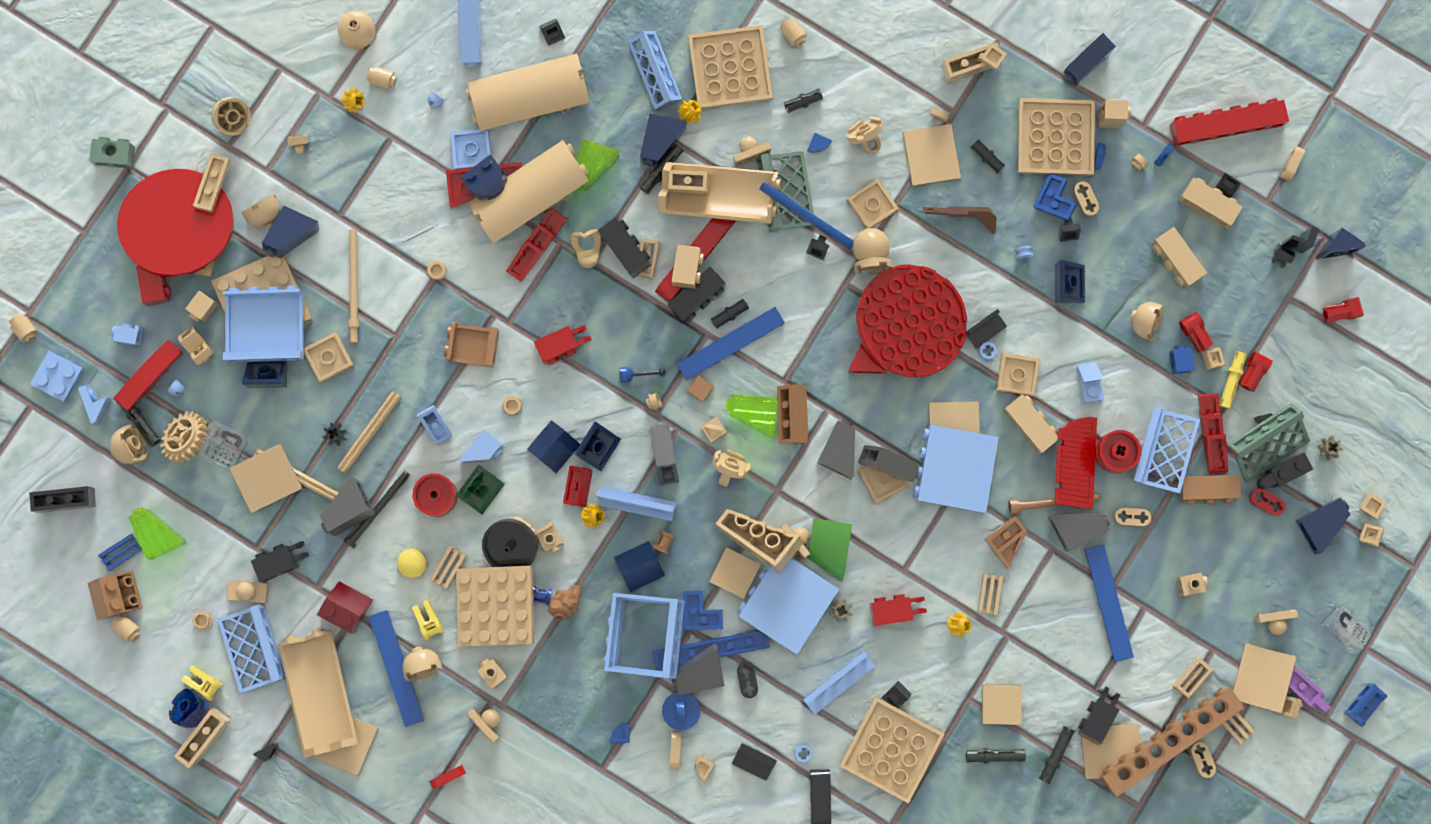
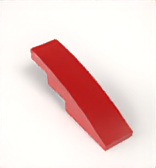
M550 208L542 222L537 225L529 239L524 242L506 272L522 282L568 218L554 208Z
M167 340L134 373L113 399L129 411L155 387V383L169 371V367L183 355V351L170 340Z
M1219 394L1198 395L1201 431L1209 474L1229 472L1226 434L1223 431Z

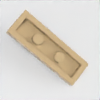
M210 154L193 204L195 209L213 213L230 164L229 158Z

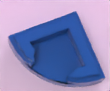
M814 133L807 151L811 153L820 152L828 148L832 140Z
M1098 143L1094 158V169L1100 170L1106 150V145L1103 143Z
M1168 144L1154 161V164L1161 166L1174 150V147Z
M624 723L614 730L610 743H630L629 723Z

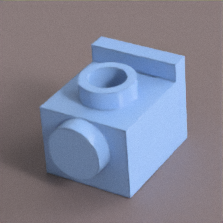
M123 323L122 326H114L112 328L111 336L113 341L117 343L140 347L144 328L135 325L134 328L133 325Z

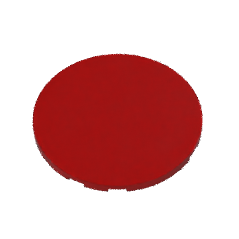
M169 169L146 177L130 190L119 210L117 232L124 251L140 268L159 276L178 277L185 274L191 275L205 269V266L209 265L212 261H216L224 252L234 228L232 206L224 190L221 188L214 211L210 213L193 207L204 174L188 169Z
M904 264L881 272L869 282L858 302L856 325L864 349L880 367L901 377L922 378L943 370L955 360L964 345L967 335V314L960 294L947 278L942 277L935 270L925 266Z

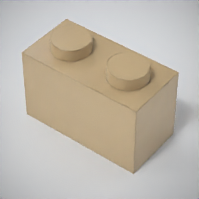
M1105 99L1098 109V128L1120 129L1131 116V107H1128V101Z
M669 170L668 189L670 192L709 194L710 175L708 172Z
M677 245L672 276L673 286L696 289V283L700 284L701 272H698L699 265H703L704 254H701L700 247Z

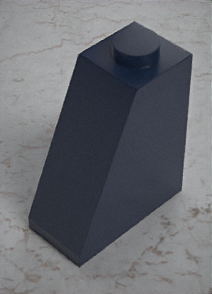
M1102 33L1066 67L1063 72L1065 79L1075 86L1078 85L1110 56L1116 46Z
M650 113L640 153V161L647 166L658 165L685 132L687 121Z
M283 206L262 241L263 251L271 257L282 258L319 231L318 221Z
M1336 498L1295 520L1314 554L1324 552L1351 515L1348 511L1349 506L1347 502L1342 500V498Z

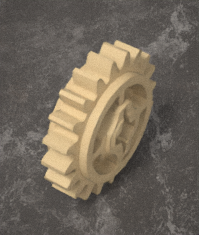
M186 411L184 415L180 413L178 419L173 418L171 424L168 423V429L163 431L165 436L161 438L164 443L160 445L163 448L162 453L165 454L166 458L175 463L178 461L183 463L184 460L190 461V456L196 457V452L201 451V445L206 443L204 438L208 437L205 431L209 428L205 426L207 421L203 420L202 416L193 411L191 413Z

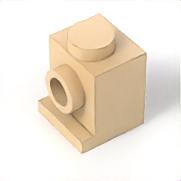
M552 522L534 531L545 552L555 553L561 549L560 545L564 544ZM548 535L553 536V541L550 543L546 541Z
M1202 573L1176 577L1180 596L1206 592L1205 588L1208 587V580L1206 576H1202ZM1193 580H1195L1197 583V587L1195 588L1192 586Z

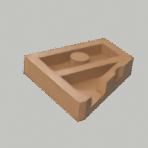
M1012 516L984 540L1003 565L1009 569L1027 530L1016 516Z

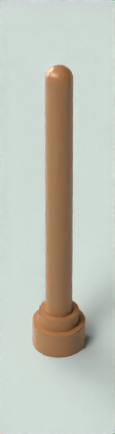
M1094 494L1093 502L1100 500L1099 494ZM1017 499L1008 501L1010 515H1017L1019 512L1027 509L1061 506L1054 504V499L1021 502Z

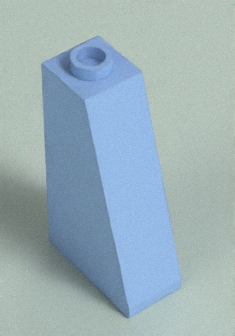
M457 0L461 63H466V67L477 66V62H482L480 0Z

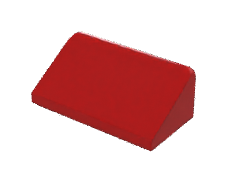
M569 466L563 504L579 507L587 506L593 470Z

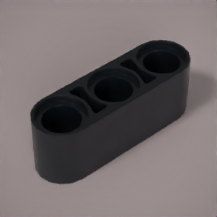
M810 769L811 824H831L830 769Z

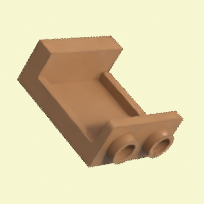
M452 322L451 327L448 326L447 329L449 344L445 345L444 356L447 357L446 360L453 363L494 368L499 329L496 327L484 328L461 325Z

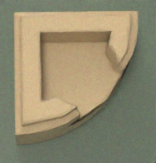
M698 755L695 764L696 771L704 782L707 780L715 764Z

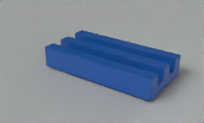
M130 534L98 556L107 567L106 569L111 571L143 550L134 535ZM132 540V543L128 544L118 552L106 558L108 554L112 553L119 547L123 546L124 544ZM132 547H136L135 550H133L129 554L125 555L124 557L110 565V561L117 558L118 556L128 551Z

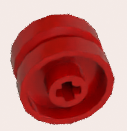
M1115 430L1107 433L1096 444V462L1104 471L1111 474H1120L1132 469L1138 464L1141 457L1139 440L1133 433L1126 430Z
M430 473L422 476L416 482L412 498L419 511L431 517H442L449 514L456 506L458 492L450 479L441 474ZM434 491L438 493V496L435 499L432 498V496H434Z

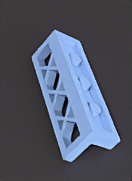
M643 31L629 40L628 43L654 109L659 110L668 103H677L682 100L656 32ZM639 40L642 43L641 51L636 46V42ZM645 57L649 61L648 68H645L643 64ZM651 74L655 76V85L651 84ZM658 91L661 92L664 99L660 103L657 99Z
M862 651L804 697L803 701L815 715L872 670L875 665L869 659L867 653Z

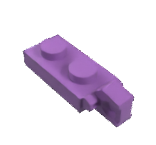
M1294 666L1288 688L1312 709L1317 707L1323 713H1326L1331 707L1323 700L1326 697L1323 694L1324 692Z

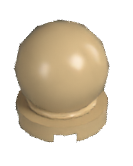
M867 228L860 231L853 242V252L859 260L854 263L855 273L861 274V271H868V274H878L885 271L887 267L892 268V260L887 258L890 252V243L886 234L875 228Z

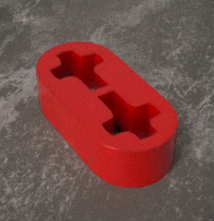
M1255 489L1249 494L1250 503L1270 515H1280L1285 511L1284 501L1264 489ZM1261 493V498L1266 501L1256 502L1257 498L1254 495ZM1269 502L1272 504L1278 503L1280 510L1273 511L1274 507L1269 505Z
M460 765L430 780L429 783L434 790L466 774L463 765Z

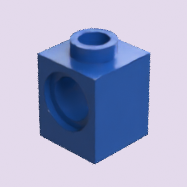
M1179 345L1169 352L1172 375L1190 373L1196 370L1192 347L1186 348V345Z

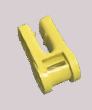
M429 600L423 602L426 609L425 612L429 616L428 622H426L422 614L423 611L418 605L412 607L426 641L437 633H444L442 624Z
M191 665L189 671L195 677L200 678L203 683L200 684L189 676H184L182 681L197 691L199 695L212 701L214 699L213 695L223 684L198 667Z

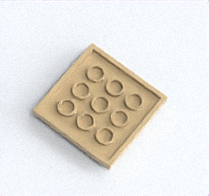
M763 25L688 35L696 97L701 109L773 100Z
M1019 98L1017 174L1049 175L1051 173L1054 175L1093 176L1095 100Z
M268 255L211 281L224 312L225 296L222 294V291H228L229 288H240V291H248L249 287H257L259 290H267V287H278L279 290L286 289L287 286L298 287L285 256L279 258ZM303 298L304 323L312 320V317Z
M533 566L457 569L458 647L534 644Z
M874 697L839 766L909 804L944 733Z

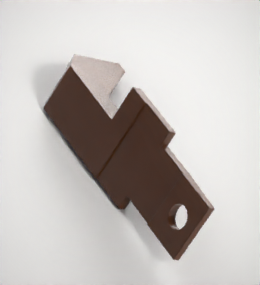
M923 207L924 214L978 217L991 234H995L997 217L989 207Z

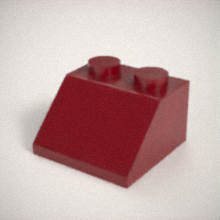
M339 581L324 600L317 616L350 634H355L373 599Z

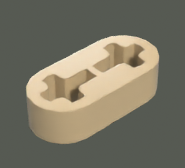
M1298 146L1294 147L1280 178L1288 182L1291 181L1305 153L1304 149Z
M1087 182L1077 183L1073 188L1075 200L1081 213L1086 217H1092L1099 210L1098 201ZM1080 186L1082 189H1086L1084 193L1086 198H1084L1082 193H1078ZM1086 201H1088L1090 206H1094L1092 212L1085 209L1088 206Z
M1119 508L1114 512L1113 519L1118 525L1142 527L1151 522V514L1145 509ZM1124 511V515H1130V519H1124L1122 522L1121 518H1118V514ZM1142 512L1143 516L1147 519L1141 523V520L1134 519V516H1139Z
M672 732L669 769L679 770L681 732Z
M1199 741L1189 747V752L1197 773L1201 777H1212L1216 772V767L1208 746L1204 742ZM1197 745L1199 747H1203V750L1201 751L1203 758H1201L1198 753L1194 752L1197 749ZM1202 761L1211 768L1208 770V774L1201 770L1204 768Z

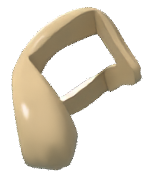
M589 230L585 234L582 232L572 233L571 244L576 251L579 265L587 269L595 267L600 260L601 236L598 230ZM593 235L594 247L590 250L581 249L578 245V237L587 238Z

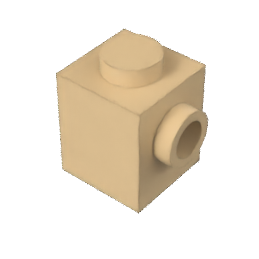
M198 291L185 309L190 312L188 316L196 322L199 320L206 322L219 304L201 291Z
M487 658L479 665L480 669L477 671L491 689L496 688L509 677L495 659L489 660Z

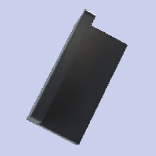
M1312 226L1301 233L1300 237L1292 235L1284 240L1282 245L1296 252L1304 253L1314 246L1319 228Z
M999 309L966 331V337L975 349L1007 327L999 316Z
M741 743L732 764L763 780H767L777 760Z

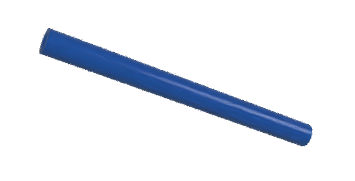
M766 182L761 184L760 191L851 250L853 248L854 241Z

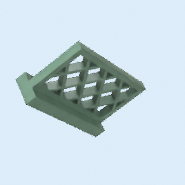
M804 152L775 155L761 154L757 159L759 171L778 172V176L787 182L779 192L814 214ZM792 157H799L800 166L797 169L788 163ZM778 159L784 165L778 171L772 166L771 160ZM785 166L794 171L790 179L781 173ZM796 173L803 178L801 187L791 181ZM788 184L798 190L793 198L784 192ZM799 192L806 196L804 205L795 200ZM777 201V216L773 217L771 224L768 223L769 233L784 229L813 226L809 222L801 221L797 218L798 215L795 216ZM784 212L793 218L790 224L782 225L781 216Z
M1292 403L1228 444L1229 449L1234 453L1244 481H1251L1310 442L1302 420L1304 418L1303 412ZM1297 422V424H1296L1294 430H1293V429H1289L1290 426H1292L1293 424H1295V423ZM1281 433L1278 440L1273 439L1276 435ZM1287 433H1292L1289 441H1284ZM1297 435H1302L1303 439L1294 443ZM1265 443L1263 449L1258 450V447ZM1271 443H1276L1273 452L1268 451ZM1282 445H1287L1283 452L1278 453ZM1249 453L1247 460H1242V457ZM1255 453L1260 454L1257 462L1252 461ZM1270 455L1269 461L1263 463L1265 456ZM1250 465L1255 466L1253 471L1247 474Z

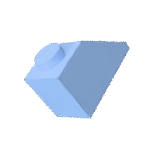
M483 430L459 460L463 463L491 461L493 458L497 459L503 452V445Z

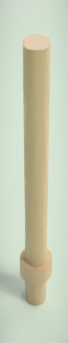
M349 230L350 319L348 320V328H350V343H358L360 320L358 319L357 230Z

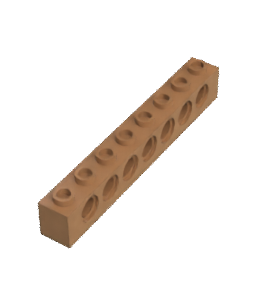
M1223 687L1213 693L1215 695L1213 698L1202 700L1198 703L1199 707L1194 711L1192 709L1182 714L1183 718L1178 722L1174 720L1166 726L1167 729L1164 732L1160 733L1159 731L1150 737L1151 741L1144 744L1143 742L1134 748L1135 752L1130 755L1127 753L1118 759L1119 763L1115 766L1111 764L1104 768L1100 778L1111 794L1115 797L1119 796L1243 710V705L1232 689H1224ZM1217 702L1222 704V710L1219 713L1214 709ZM1201 713L1206 715V722L1203 724L1198 720ZM1185 724H1188L1191 728L1190 733L1187 735L1182 731ZM1170 735L1175 738L1172 746H1169L1166 742L1167 737ZM1154 746L1159 749V754L1156 757H1153L1150 753L1151 748ZM1138 757H1141L1143 760V765L1140 768H1136L1134 764ZM1125 768L1127 776L1124 779H1120L1118 773L1121 769Z

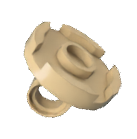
M870 117L871 121L864 123L861 120L850 127L846 137L849 143L860 144L865 152L875 154L881 148L878 134L882 131L883 124L880 118ZM874 140L875 146L870 150L868 143Z
M721 450L717 451L712 459V464L715 469L722 473L718 484L727 488L731 477L745 478L750 471V463L744 462L745 457L737 452L726 450L725 453H721Z

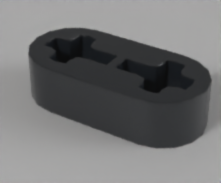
M742 662L737 667L740 690L745 698H754L758 693L755 670L751 663ZM743 665L751 668V671L748 672L749 679H745L744 673H740ZM746 681H750V686L755 687L752 695H748L747 692L744 693V689L747 688Z

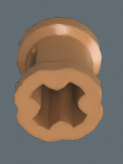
M660 530V536L652 548L668 555V548L676 537Z

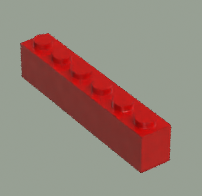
M1275 98L1267 100L1264 104L1253 102L1248 104V107L1241 108V105L1230 107V110L1226 111L1216 109L1211 111L1210 114L1204 115V112L1193 114V117L1186 118V116L1176 117L1169 125L1174 147L1285 126L1289 122L1285 100L1278 101Z

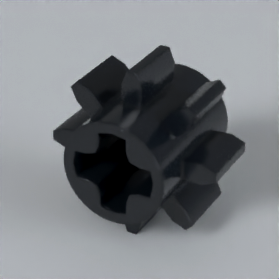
M330 423V428H324L326 435L323 436V439H329L328 445L331 446L335 442L337 446H340L342 440H347L344 438L347 430H341L342 424L339 423L335 427L333 423ZM332 432H337L339 436L334 437L331 434Z

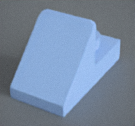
M1097 363L1078 365L1077 370L1083 402L1090 403L1104 400L1101 387L1103 377Z
M86 385L79 387L78 390L91 424L100 425L111 403V399L103 398L96 401L97 394L94 389Z
M434 405L417 414L436 445L453 436Z

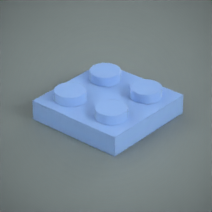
M474 129L450 132L454 169L472 168L491 154L488 129L482 131Z
M48 351L30 385L66 403L84 368Z

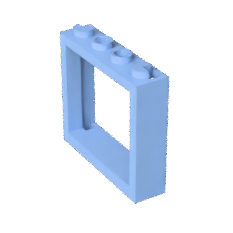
M613 593L612 602H610L611 616L608 619L609 634L606 638L607 651L603 660L605 661L604 671L676 679L685 600ZM625 600L670 605L662 671L618 666Z

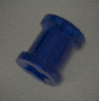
M533 586V602H541L549 606L552 589L545 590Z

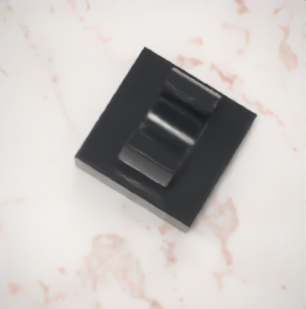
M1072 218L1069 222L1064 220V224L1060 226L1059 230L1060 242L1079 239L1080 223L1073 224Z
M820 235L818 240L812 238L806 253L824 260L830 246L825 244L827 237Z
M1278 243L1274 248L1272 263H1275L1277 259H1282L1281 268H1284L1287 262L1292 263L1295 258V252Z

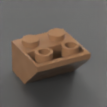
M133 571L101 577L87 583L97 621L143 608Z

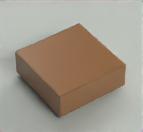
M698 375L687 392L703 403L714 386Z

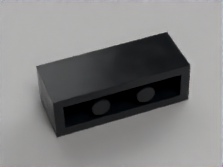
M615 217L601 227L598 232L629 275L634 279L652 266L648 261L651 257L645 249L643 251L640 250L638 247L640 242L635 235H629L627 230L630 228L625 221H619Z
M710 266L701 274L700 284L696 283V289L685 288L668 303V308L682 323L686 321L689 323L697 316L696 312L700 308L704 310L710 305V299L714 296L719 297L725 291L726 283Z
M89 486L29 492L30 510L35 513L96 507L95 488Z

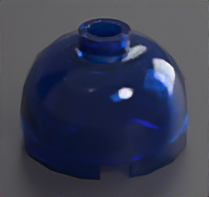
M183 689L172 700L171 704L174 706L172 711L169 710V718L172 723L183 728L197 727L209 711L207 698L196 689Z

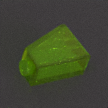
M583 139L576 161L579 165L584 164L589 173L586 176L589 181L576 190L582 191L583 189L587 191L619 159L620 151Z
M731 394V399H727L726 410H730L729 415L767 437L774 438L777 398Z
M143 507L133 511V515L128 517L146 559H155L187 544L181 535L150 509H144Z

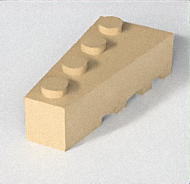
M729 509L715 523L721 533L779 574L803 544L799 535L785 532L783 529L769 526L762 521L753 520L748 516Z

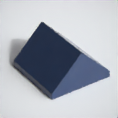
M1342 227L1330 235L1316 255V259L1354 254L1366 246L1363 241Z
M1065 260L1058 261L1055 265V303H1085V265Z
M287 361L247 362L242 384L247 388H287Z
M551 420L527 450L557 474L578 449L580 443Z
M594 421L574 454L592 467L602 471L621 439Z
M649 541L614 557L630 592L665 576Z

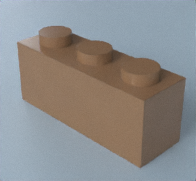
M792 384L777 386L779 444L797 445L808 443L806 386Z
M1240 475L1185 477L1181 494H1179V501H1185V504H1197L1198 500H1204V504L1216 503V500H1223V503H1235V499L1241 498Z

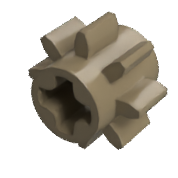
M1330 436L1328 441L1326 438H1322V445L1317 446L1321 451L1319 456H1327V460H1331L1332 455L1334 458H1339L1338 452L1343 450L1339 444L1341 440L1335 441L1333 436ZM1329 445H1332L1331 451L1329 452Z
M846 599L842 603L835 600L836 606L829 607L833 609L830 617L836 616L837 623L840 621V618L847 622L846 616H853L849 612L852 605L847 606ZM844 606L846 614L839 616L836 608Z

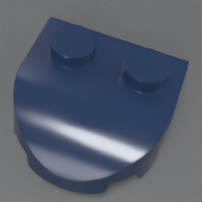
M491 154L460 177L478 200H481V198L491 200L499 196L503 192V185L507 180L506 174Z

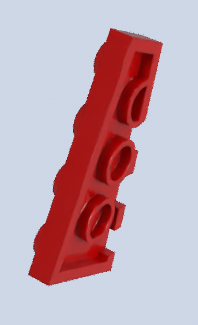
M522 163L500 164L499 166L508 177L520 169ZM472 168L446 170L450 209L476 198L460 178Z

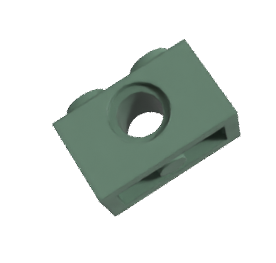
M107 137L92 139L89 161L96 166L132 169L135 146L127 139H118L117 141H111ZM116 148L115 154L109 156V151Z

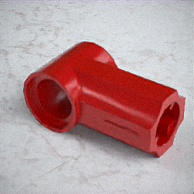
M1359 297L1322 308L1323 318L1326 323L1343 319L1351 320L1364 316Z
M1197 312L1179 321L1181 330L1186 336H1189L1198 353L1214 345L1204 328L1205 324L1202 317Z
M1255 351L1247 363L1248 368L1239 385L1247 391L1255 392L1263 375L1270 369L1273 360Z

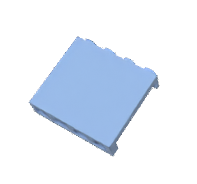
M287 286L283 290H279L278 287H267V290L249 287L248 291H240V288H229L228 291H222V294L225 296V352H223V360L225 362L304 360L303 291L296 286Z
M929 425L923 432L925 445L924 448L921 447L919 455L922 463L918 469L919 474L916 477L919 478L918 485H915L913 490V496L916 497L915 502L921 501L975 511V513L980 514L986 513L999 437Z
M791 558L780 574L771 567L768 571L764 569L758 578L761 582L757 587L753 585L748 593L750 599L747 603L743 601L737 611L740 613L739 618L797 655L839 589Z

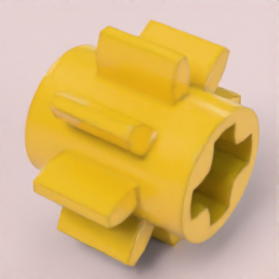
M355 88L344 91L341 99L344 105L343 108L349 109V112L363 109L362 107L365 103L363 92H359Z
M694 100L683 101L679 106L680 110L678 113H680L681 120L691 124L693 121L697 123L701 118L702 110L698 102Z
M589 503L588 507L583 508L581 511V519L584 521L583 525L597 528V524H602L605 518V514L601 510L602 506Z
M955 612L954 616L949 617L947 628L951 630V635L964 637V633H969L971 621L967 619L968 615Z

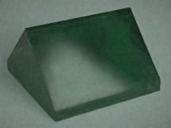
M478 464L455 496L483 515L505 483Z

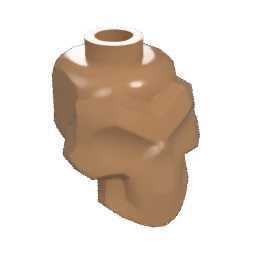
M573 585L569 586L568 591H556L555 596L551 597L549 601V614L559 621H563L565 618L576 614L580 603L582 586Z

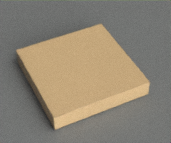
M878 178L846 199L866 229L873 228L899 210Z
M337 332L304 348V354L319 383L354 366Z
M1002 353L996 391L1034 397L1040 359Z
M867 466L857 470L875 504L910 487L907 481Z
M726 547L709 582L744 599L761 564Z
M982 684V724L1022 725V686Z

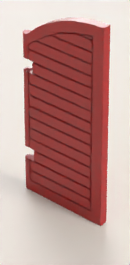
M1097 417L1076 419L1065 424L1062 428H1058V440L1062 441V446L1057 445L1055 482L1060 483V488H1055L1054 504L1093 509Z

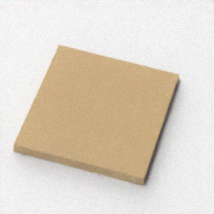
M952 124L903 131L912 186L961 179Z
M979 402L929 403V425L980 434Z
M281 443L229 468L251 513L302 489Z
M1246 643L1233 690L1234 694L1240 702L1282 713L1296 657Z
M352 717L358 744L313 757L359 775L373 739L378 732V727Z
M1138 723L1112 725L1100 745L1081 736L1085 779L1100 778L1104 768L1111 764L1115 766L1119 763L1118 759L1127 753L1130 755L1135 752L1134 748L1140 744ZM1138 757L1134 762L1136 768H1140L1143 765L1141 757ZM1125 768L1119 771V777L1127 776Z

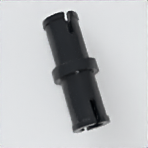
M818 88L807 94H799V97L784 102V107L788 109L787 113L789 114L802 107L805 109L808 105L823 100V96Z
M979 139L970 147L982 158L981 161L983 163L986 162L997 174L1004 168L1005 164L993 154L994 151H990Z
M741 299L731 307L727 306L724 308V311L711 318V321L715 328L718 329L728 321H734L736 316L748 310L749 307L745 300Z

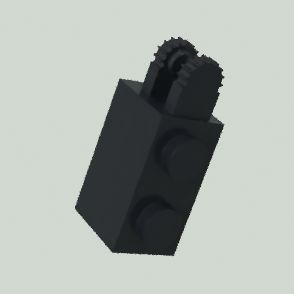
M1305 452L1297 454L1265 471L1266 475L1256 481L1257 486L1260 489L1271 486L1273 488L1280 487L1313 470V467Z
M304 541L291 546L280 544L273 547V551L266 554V551L256 554L255 559L251 560L258 581L264 583L299 568L297 562L309 557V553L304 552L295 557L293 551L302 548L305 545Z
M1106 686L1095 702H1090L1086 710L1089 712L1086 719L1082 718L1077 727L1080 729L1079 735L1097 745L1102 744L1120 710L1115 705L1121 694L1116 692L1110 704L1104 701L1110 689Z

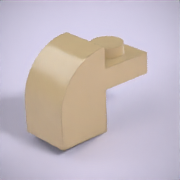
M193 325L178 336L180 344L189 352L192 360L197 365L205 363L215 353Z

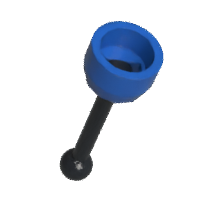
M627 367L619 368L621 383L631 381L633 376L657 374L664 376L666 374L663 368L659 369V371L633 372Z

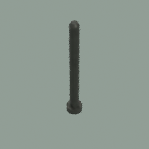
M404 471L373 508L375 515L364 520L349 538L346 537L343 540L353 549L357 546L355 542L408 479L410 474L407 471Z

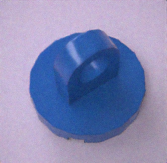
M678 692L672 693L665 699L662 705L664 721L675 730L691 728L700 717L698 700L690 693L679 695Z

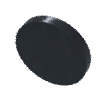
M506 518L496 521L486 530L482 539V551L485 559L492 567L530 566L537 556L538 542L529 526L519 520Z

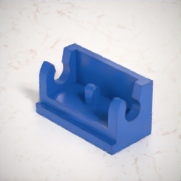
M1368 683L1344 713L1360 727H1363L1380 703L1388 696L1375 684Z

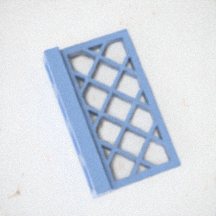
M1154 407L1134 482L1181 494L1201 420ZM1165 416L1173 417L1177 424L1167 429L1164 425ZM1187 421L1195 423L1194 429L1187 434L1181 426ZM1179 426L1184 435L1174 441L1169 432ZM1167 433L1172 442L1161 447L1158 442L1159 437ZM1186 438L1189 442V447L1180 452L1176 443ZM1174 445L1179 454L1168 459L1164 450ZM1162 451L1167 461L1157 466L1153 460L1154 455ZM1181 456L1184 465L1182 468L1175 470L1171 461ZM1169 463L1174 472L1163 477L1159 468ZM1157 470L1162 479L1155 483L1148 481L1149 474ZM1176 475L1179 479L1178 487H1170L1166 480Z
M601 487L600 491L597 490L598 506L673 521L676 502Z
M264 604L217 619L239 693L286 679ZM247 613H251L252 617L250 626L241 622ZM232 620L236 622L232 632L226 629L224 621ZM239 625L248 629L244 638L235 634ZM251 631L257 634L258 640L256 644L247 641ZM233 637L242 641L238 650L231 646ZM245 643L253 647L249 657L241 653ZM256 650L263 653L261 663L252 659ZM239 656L247 660L243 669L238 667L236 663ZM250 662L259 666L255 676L247 672ZM262 668L268 671L269 680L264 681L258 678ZM244 675L253 678L250 686L244 688L242 679Z

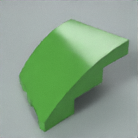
M813 519L808 548L810 554L807 558L838 580L843 581L852 524Z

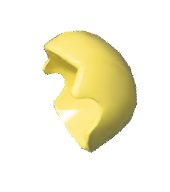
M408 548L400 553L397 567L404 577L414 579L420 577L425 572L427 561L419 549Z

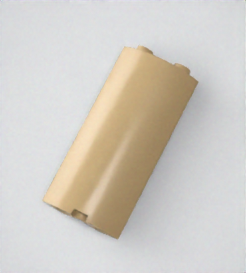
M577 54L469 81V89H466L468 101L472 100L475 112L472 114L474 125L479 126L480 131L590 103Z
M562 140L509 175L504 182L503 192L496 198L491 200L487 198H481V200L474 198L468 202L493 244L589 181L586 176L589 172L584 164L579 165L573 155L576 152L570 143L566 145L564 140Z
M666 162L662 169V189L658 195V213L771 224L773 217L777 216L778 206L774 199L760 191L759 188L763 182H766L780 191L781 180L778 179V172ZM669 170L708 172L710 175L709 194L670 192L668 189Z
M323 628L313 630L311 635L297 638L296 635L286 637L284 642L278 644L304 758L358 744L332 630L323 631Z

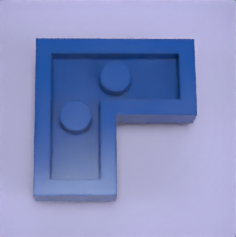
M1049 173L1034 204V209L1069 222L1077 204L1061 197L1068 182L1067 179Z
M683 591V600H685L684 630L723 629V609L703 610V591Z

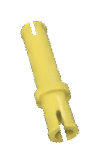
M1235 351L1234 360L1228 369V379L1219 404L1222 408L1231 409L1240 377L1244 374L1243 368L1248 356L1246 353Z

